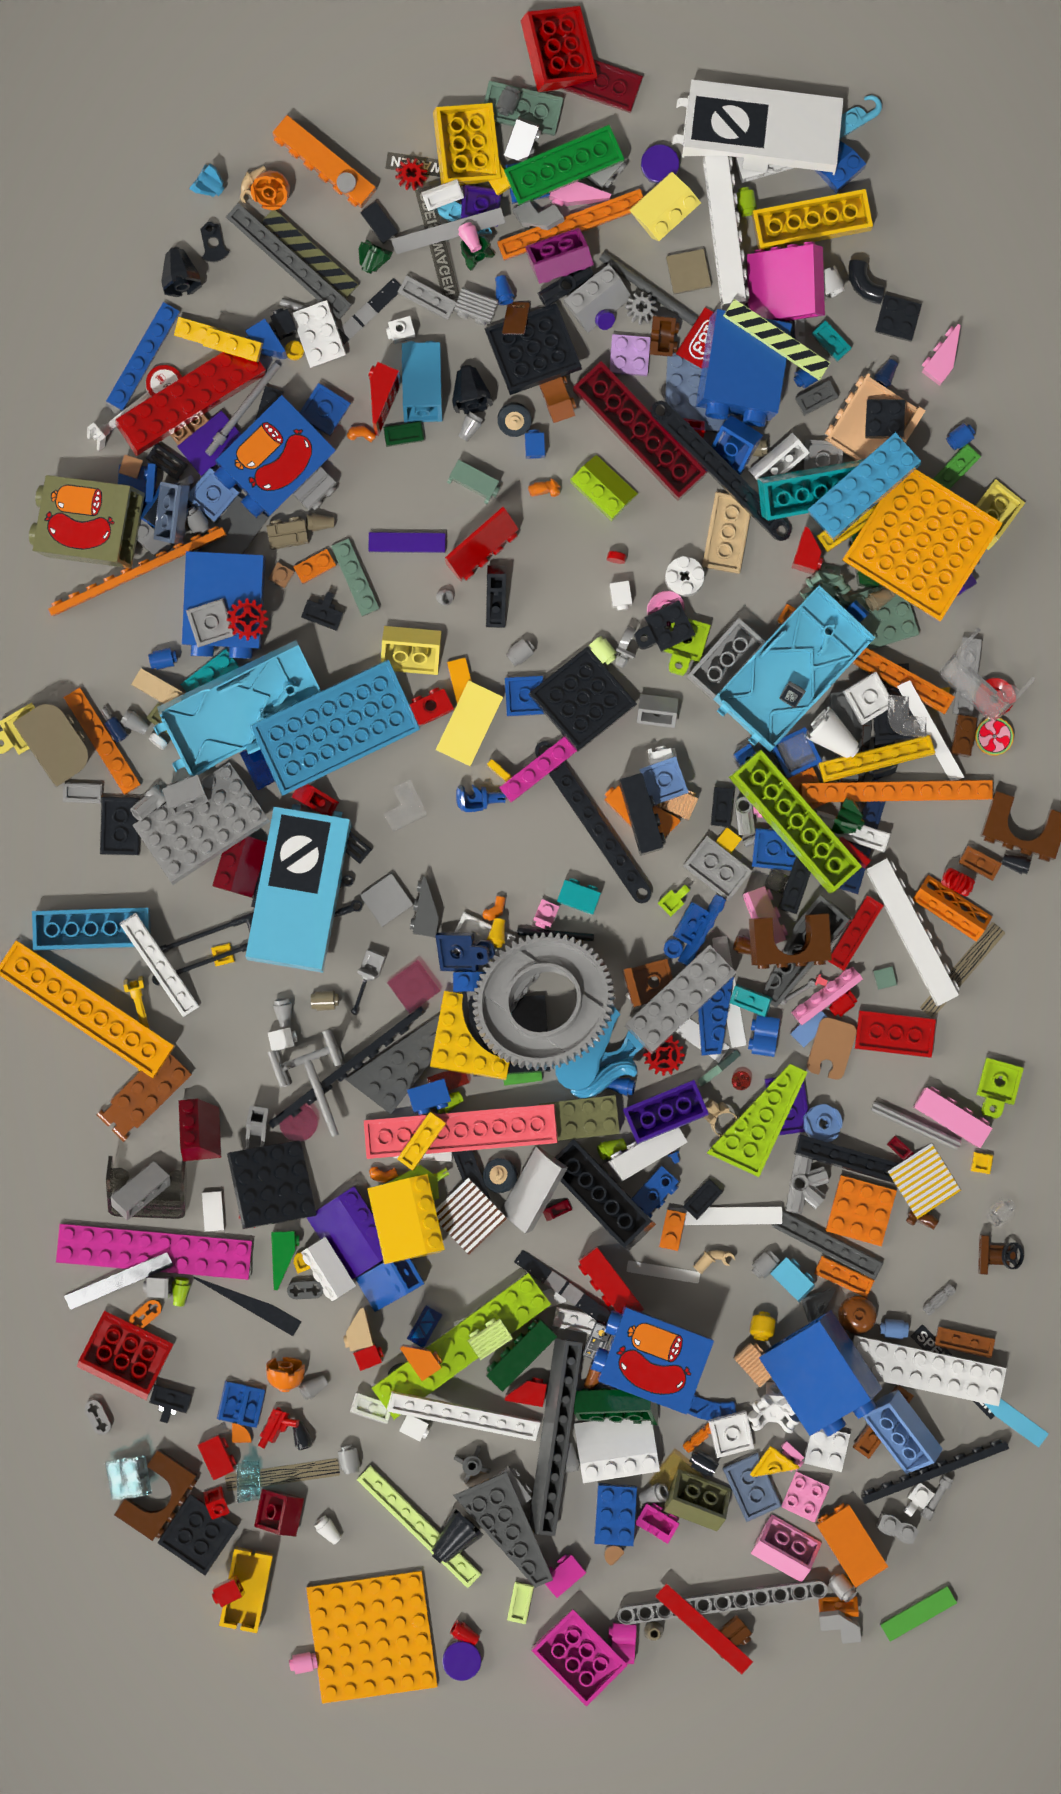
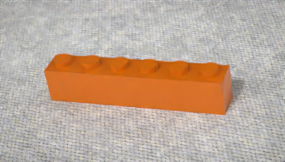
M288 115L272 132L274 141L280 147H287L289 149L288 153L295 159L299 157L303 160V165L310 171L314 169L319 173L318 177L323 182H330L333 185V189L339 195H346L348 197L347 201L354 207L358 205L360 208H363L376 192V187ZM342 173H350L355 177V189L349 193L341 192L337 187V178Z

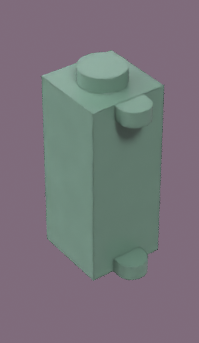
M459 459L447 481L448 484L454 481L486 498L484 501L486 504L489 503L492 496L496 498L500 491L498 480Z

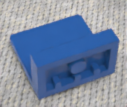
M148 463V466H142L138 479L119 474L118 471V484L132 486L144 492L143 505H147L148 502H152L156 494L158 467L156 464Z

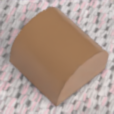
M608 1545L604 1551L605 1560L610 1566L624 1554V1549L619 1545Z

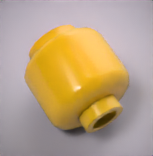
M760 1311L759 1314L751 1317L750 1334L754 1336L755 1340L768 1341L769 1338L774 1336L776 1320L770 1316L769 1312Z

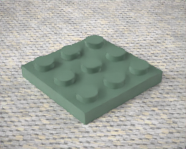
M884 586L848 596L851 600L849 605L857 600L869 612L860 623L876 637L866 647L870 650L919 635L911 605L900 596L895 594V597L878 611H871L865 598L870 593L885 589Z

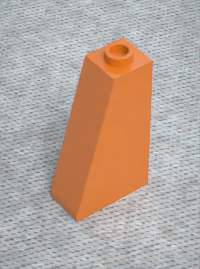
M620 786L616 789L611 787L605 793L607 798L604 801L631 827ZM654 806L653 812L654 814L658 813L661 823L658 826L659 833L663 832L664 837H666L681 821L677 817Z

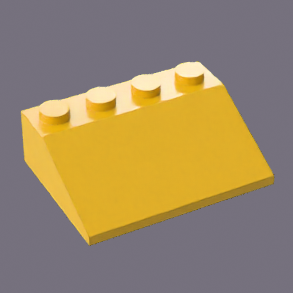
M493 103L436 107L433 111L441 185L456 179L460 186L501 179Z
M428 1174L367 1189L384 1264L436 1254L445 1250Z

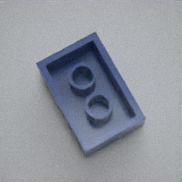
M598 1483L595 1544L634 1545L637 1486Z

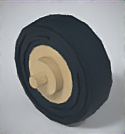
M511 402L500 409L497 423L505 435L519 437L529 430L531 414L529 409L523 404Z
M504 1158L491 1160L483 1171L485 1185L496 1193L510 1191L517 1181L518 1173L516 1167L512 1162Z

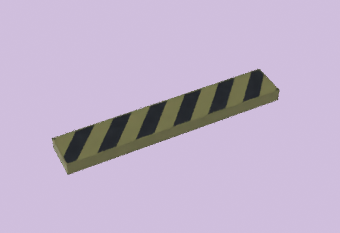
M271 210L261 221L269 231L345 299L359 286L276 210Z

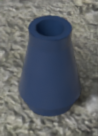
M888 359L887 363L874 375V380L886 388L890 386L898 363Z

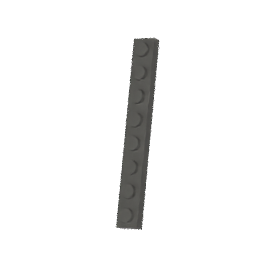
M237 203L226 216L231 223L319 302L328 300L332 313L338 319H341L352 306L350 302L242 205Z

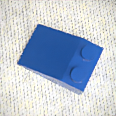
M730 415L721 426L711 447L741 476L763 435Z

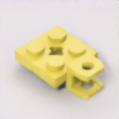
M32 702L0 721V725L3 728V731L0 732V740L4 742V745L0 747V754L15 748L18 755L30 749L13 725V722L35 708Z

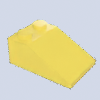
M996 479L975 504L977 508L1002 523L987 550L999 540L1025 504L1023 500Z

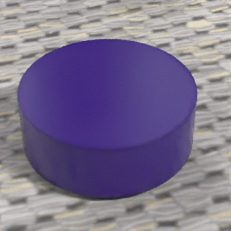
M602 310L595 317V324L602 330L611 328L615 322V317L609 310Z

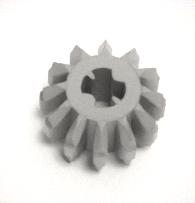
M641 292V297L634 293V299L628 298L627 301L630 304L625 305V309L630 310L626 315L627 317L633 315L631 322L639 319L638 324L641 325L642 319H644L648 324L650 322L648 317L653 319V316H655L653 312L658 310L657 307L653 306L656 304V300L649 301L652 297L651 294L645 298L644 292ZM640 304L644 305V308L646 307L647 309L639 312Z

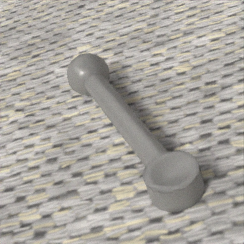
M809 981L806 986L787 996L780 1004L785 1005L791 998L808 988L815 987V982Z

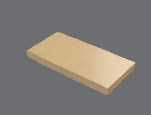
M715 492L702 568L740 574L750 514L730 494Z

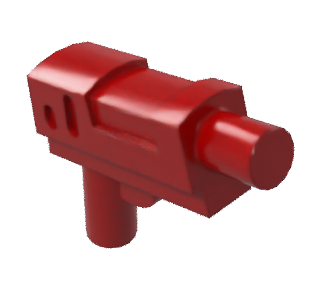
M276 1407V1409L272 1410L268 1422L260 1434L262 1438L258 1446L265 1449L268 1441L275 1443L280 1432H285L288 1426L297 1428L299 1420L288 1418L289 1413L283 1412L280 1407Z

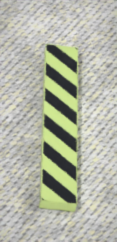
M735 299L723 315L818 380L821 379L830 365V362Z

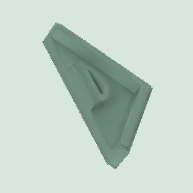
M734 1050L723 1061L698 1079L699 1081L697 1082L702 1087L741 1055L737 1050Z

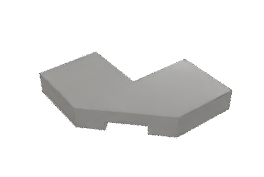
M530 202L512 209L513 214L524 227L535 226L549 230L565 221L555 204L537 213Z
M839 1610L819 1612L821 1631L840 1629L842 1644L861 1642L859 1622L849 1619Z

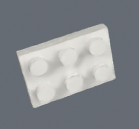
M328 300L291 313L310 368L347 355Z

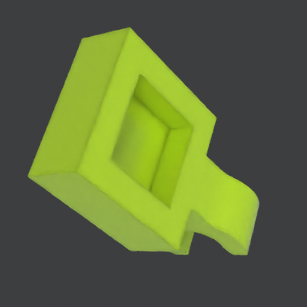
M684 885L676 894L670 890L658 904L671 917L685 904L681 899L690 889Z

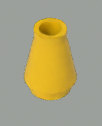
M494 918L493 925L486 939L492 941L495 948H502L503 944H505V920L500 918Z

